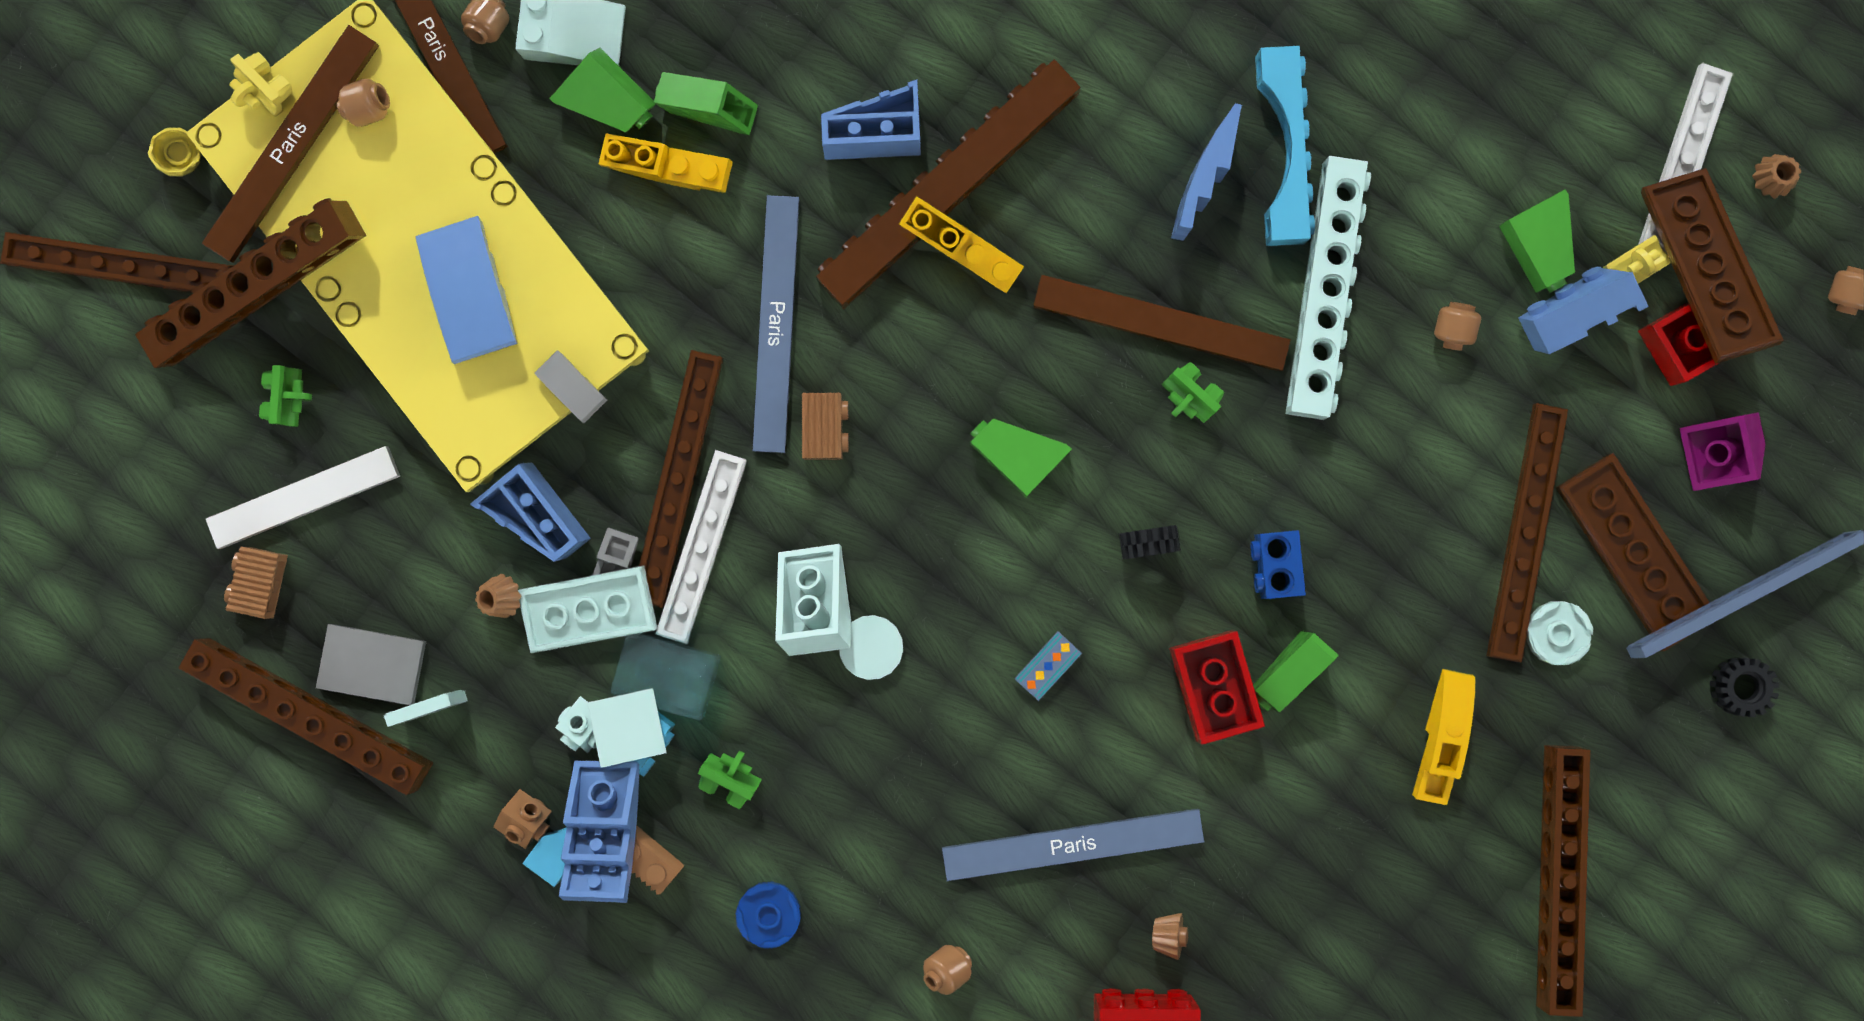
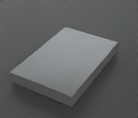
M328 624L316 688L412 705L415 703L426 641Z

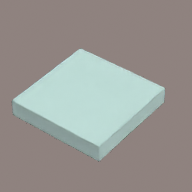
M653 688L587 703L601 768L667 753Z
M457 690L386 713L384 718L387 727L467 702L468 700L465 691Z

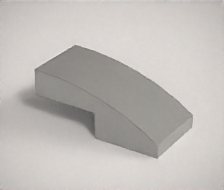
M558 350L534 373L582 423H585L607 401L595 386Z
M607 528L596 557L598 561L593 575L631 568L639 538Z

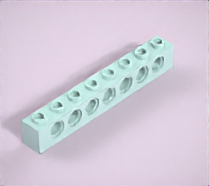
M1329 156L1322 163L1314 217L1315 232L1311 237L1285 413L1288 415L1324 420L1329 418L1331 413H1335L1337 408L1338 394H1334L1335 381L1340 380L1343 363L1338 361L1340 349L1344 350L1347 342V330H1343L1344 320L1350 316L1352 299L1348 298L1349 286L1354 285L1357 268L1352 266L1354 254L1357 255L1361 246V235H1357L1358 225L1364 221L1366 204L1362 203L1363 191L1367 192L1371 179V173L1366 172L1368 161ZM1337 188L1347 189L1350 193V201L1341 200L1337 195ZM1333 219H1340L1344 222L1346 227L1345 233H1339L1334 230L1332 226ZM1329 250L1339 253L1341 257L1340 265L1332 264L1328 260L1327 253ZM1324 282L1334 284L1336 287V295L1334 297L1324 293ZM1319 313H1325L1331 318L1332 325L1329 329L1323 328L1319 324ZM1315 345H1322L1326 349L1327 357L1324 361L1314 356L1313 348ZM1311 376L1318 377L1322 382V390L1319 393L1312 391L1309 387L1308 381Z

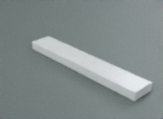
M1704 63L1697 67L1659 182L1701 170L1733 73ZM1649 213L1639 244L1656 235L1661 248L1667 254Z
M384 446L205 520L216 548L222 549L400 477L389 447Z
M715 450L656 635L688 644L747 463L746 459Z

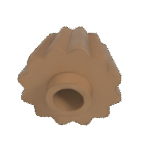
M1774 154L1771 157H1763L1761 163L1755 165L1756 172L1752 177L1756 181L1755 188L1760 189L1763 196L1770 195L1775 199L1779 195L1786 196L1791 189L1795 188L1800 178L1801 170L1799 169V163L1795 162L1794 158Z
M500 574L497 577H492L481 585L476 592L477 597L475 601L478 603L477 607L481 609L483 614L508 618L509 615H515L516 609L520 608L519 600L521 599V594L518 592V584L513 582L511 576L506 577L504 574Z
M1182 913L1156 918L1152 934L1153 950L1179 960L1182 947H1187L1188 927L1183 926Z

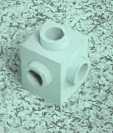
M580 696L572 707H567L558 718L559 723L555 728L563 734L560 741L573 751L580 747L588 753L592 748H596L588 702Z

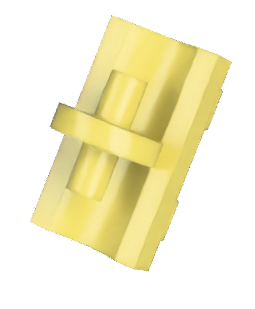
M259 52L246 59H243L239 54L232 57L230 61L235 66L233 74L237 79L232 80L229 84L234 90L231 101L237 107L248 104L252 109L257 108L261 102L275 117L283 112L281 102L292 93L290 83L280 74L266 82L262 77L270 72L271 68L270 64Z
M1653 235L1603 268L1633 272L1637 283H1640L1669 265L1671 261L1661 248L1656 235Z

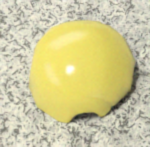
M165 128L152 137L148 156L157 170L168 176L183 177L192 173L197 168L202 153L188 137L186 130L182 128Z

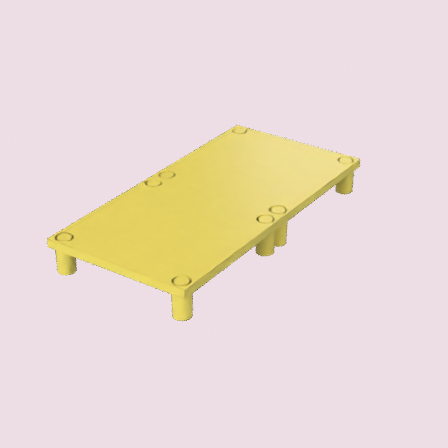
M357 0L271 66V71L262 77L266 82H269L280 74L290 83L292 93L281 102L283 112L275 117L261 102L255 109H252L248 104L237 107L230 98L187 131L186 134L231 192L235 194L348 24L379 45L356 81L371 79L376 83H380L386 89L390 98V107L387 110V115L378 122L363 127H356L348 120L343 119L338 109H336L259 224V228L268 237L278 232H284L289 228L288 223L299 216H307L313 212V206L321 200L331 198L333 201H347L367 236L301 281L465 492H470L479 484L489 483L494 476V472L571 413L534 374L557 350L598 391L630 366L641 364L649 350L375 1ZM479 216L483 222L489 250L494 256L500 284L505 290L517 344L453 364L430 296L415 236ZM320 228V236L322 238L323 231L322 228ZM297 245L295 246L296 254L298 253Z

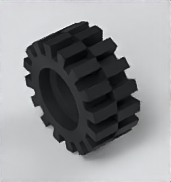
M1177 525L1119 534L1122 559L1181 551Z
M1740 657L1727 659L1728 663L1722 662L1718 666L1721 670H1714L1712 676L1717 677L1716 681H1710V686L1715 687L1716 691L1710 693L1712 698H1718V701L1715 703L1718 707L1724 708L1723 711L1737 716L1756 717V714L1763 715L1767 713L1765 708L1771 709L1775 705L1770 700L1771 698L1778 699L1779 694L1773 693V688H1779V682L1772 680L1777 675L1774 671H1768L1769 665L1760 663L1761 660ZM1746 674L1753 679L1755 690L1750 698L1742 700L1734 692V683L1739 676Z

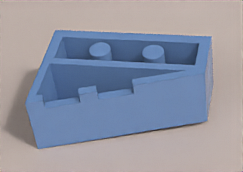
M917 79L908 82V86L891 92L886 90L879 93V96L864 102L859 100L821 114L822 147L825 160L921 155Z
M1594 267L1582 274L1583 278L1574 284H1566L1554 292L1555 295L1548 300H1541L1530 305L1527 308L1528 312L1518 317L1534 351L1551 354L1588 336L1587 330L1605 320L1608 326L1618 322L1616 315L1632 307L1637 308L1638 311L1649 307L1633 272Z
M532 462L518 464L470 503L476 509H481L494 518L495 522L502 527H507L519 535L521 540L553 562L568 558L591 539Z

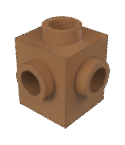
M519 789L501 810L494 828L503 833L510 842L526 849L533 840L538 842L546 834L550 827L546 822L552 811L542 801L532 798Z

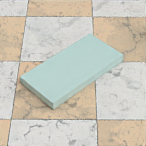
M644 565L518 590L521 594L519 602L530 653L658 629Z

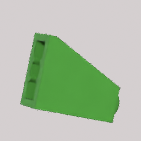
M601 48L588 53L550 97V100L557 105L624 132H628L635 126L640 130L653 117L649 111L656 105L653 103L654 100Z
M662 72L653 102L670 114L744 135H750L758 108L755 102L727 82Z
M1566 189L1499 226L1536 293L1545 288L1551 293L1567 284L1565 278L1575 273L1569 194Z
M992 419L988 424L983 420L970 433L974 437L970 445L1025 498L1072 450L1067 444L996 419Z
M1300 631L1253 684L1259 706L1267 712L1272 708L1280 713L1339 655L1315 633Z

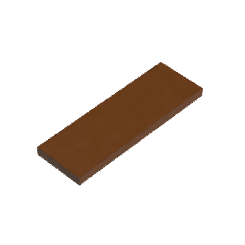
M1707 168L1643 187L1641 190L1642 197L1715 364L1780 345L1784 341Z
M1614 453L1606 455L1555 487L1649 634L1710 603ZM1683 639L1677 641L1676 643H1674V644H1672V645H1670V646H1668V647H1666V648H1664V649H1662V650H1660V651H1666V650H1668L1669 648H1671L1672 646L1676 645L1677 643H1679V642L1682 641Z

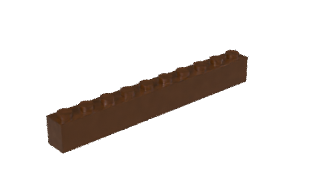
M1055 59L1048 65L1045 63L1039 65L1030 75L1032 80L1024 87L1021 84L1016 86L1008 94L1007 99L1009 101L1001 108L998 106L993 107L984 116V124L977 130L974 127L969 129L959 140L962 144L953 152L951 149L946 150L936 160L938 165L930 173L925 170L913 181L914 187L906 195L901 192L889 203L891 208L883 216L878 213L872 217L865 225L867 230L860 237L852 236L841 247L843 252L837 258L829 257L819 266L817 270L820 273L816 276L817 281L843 309L850 305L921 240V238L899 225V222L916 196L948 215L1079 95L1081 87Z

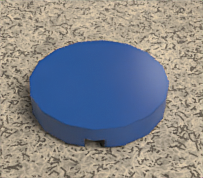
M762 882L749 888L741 897L736 910V923L741 935L748 942L750 941L752 944L764 949L777 948L788 942L797 931L801 919L800 904L795 894L785 885L775 882Z

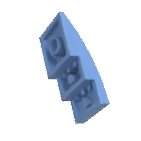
M1234 104L1215 131L1196 164L1179 204L1171 239L1184 241L1192 230L1195 211H1203L1211 200L1214 182L1220 183L1230 170L1241 104Z
M479 216L415 236L430 296L452 363L457 364L517 344L505 290L500 284L494 256L489 250L483 222Z
M574 761L563 824L567 829L561 860L565 863L559 897L562 900L627 903L637 825L639 795L638 762H625L601 768L599 761Z

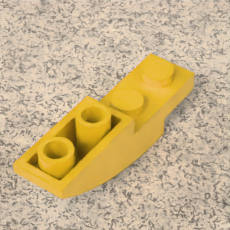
M606 133L598 164L612 170L698 191L706 189L725 193L733 162L729 158L669 148L662 143Z
M917 196L899 222V225L1006 294L1024 268L1022 264Z
M1446 669L1441 671L1425 728L1429 736L1412 793L1417 800L1447 805L1454 779L1461 778L1472 727L1475 699L1474 675Z

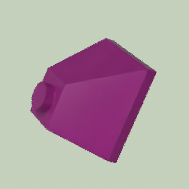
M1759 412L1679 428L1693 491L1761 478L1765 439Z

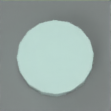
M1550 601L1539 606L1530 615L1526 641L1531 652L1541 661L1551 665H1569L1579 661L1589 651L1593 626L1588 615L1579 606L1565 601Z
M876 615L862 616L851 622V648L840 649V658L845 668L855 676L866 680L880 679L892 673L900 663L903 653V640L897 627L888 619Z

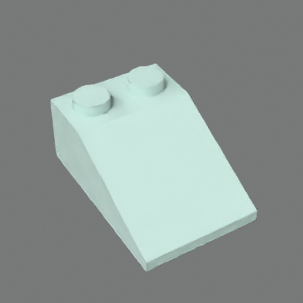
M521 0L515 49L524 60L579 65L588 53L601 48L619 66L626 7L625 5L605 0Z
M840 544L778 552L775 641L789 656L851 648V615L842 547Z

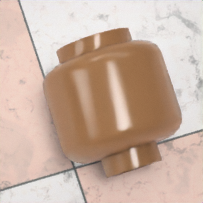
M471 0L461 15L464 33L471 40L479 44L496 42L507 27L510 19L505 9V3L502 0Z
M361 79L343 86L339 92V101L337 102V109L341 117L356 127H363L384 119L390 107V98L386 89L380 83H376L371 79Z
M1848 266L1846 270L1838 271L1835 274L1828 299L1832 303L1838 304L1836 311L1856 316L1858 310H1864L1863 269Z
M1450 302L1449 306H1444L1439 310L1434 335L1437 339L1444 341L1442 347L1462 351L1463 345H1472L1476 342L1481 316L1475 312V306Z
M944 945L924 961L925 984L934 992L937 991L945 995L952 994L971 977L972 961L970 956L961 947Z

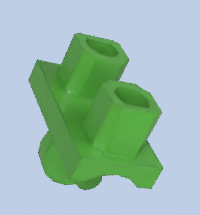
M1191 362L1181 369L1177 367L1161 385L1171 393L1168 399L1176 405L1171 412L1175 418L1183 411L1190 419L1196 416L1205 423L1220 409L1221 405L1219 402L1224 395V391L1216 384L1210 383L1205 390L1196 384L1195 381L1201 373Z
M273 365L271 371L262 373L261 385L264 389L271 390L270 402H262L260 405L259 417L261 419L268 420L269 424L298 427L299 413L302 411V401H312V394L303 393L302 369Z
M739 750L735 758L725 753L719 758L710 753L698 772L701 775L698 787L708 794H714L719 785L729 789L730 792L726 801L728 804L740 809L747 800H751L762 779L750 773L752 767L742 763L745 756L744 752Z

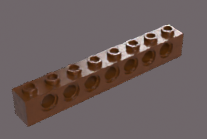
M331 198L319 201L313 206V212L307 216L303 215L291 220L288 223L289 228L284 232L268 236L263 241L265 245L259 249H253L242 254L239 257V263L219 270L215 274L217 278L213 281L196 286L191 290V296L171 303L168 306V312L148 319L144 323L146 327L135 335L153 367L160 368L177 365L366 237L367 235L347 201H333ZM320 228H322L323 231L322 238L320 236ZM296 245H297V248H298V253H297V254H296V251H295V246H296Z
M211 638L194 639L178 667L180 670L405 795L419 790L433 765L432 761Z
M1544 745L1536 1006L1548 1015L1583 1017L1591 750L1578 746Z

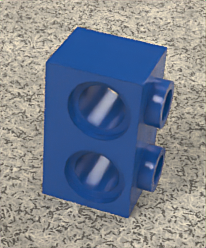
M1299 530L1254 535L1255 541H1251L1250 544L1252 560H1257L1258 573L1254 574V587L1256 593H1260L1261 599L1306 595ZM1272 540H1277L1282 546V553L1277 558L1271 557L1268 553V544ZM1276 572L1282 573L1285 577V585L1281 590H1276L1271 585V578Z

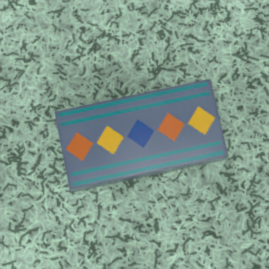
M1057 631L1014 679L1039 701L1082 653Z

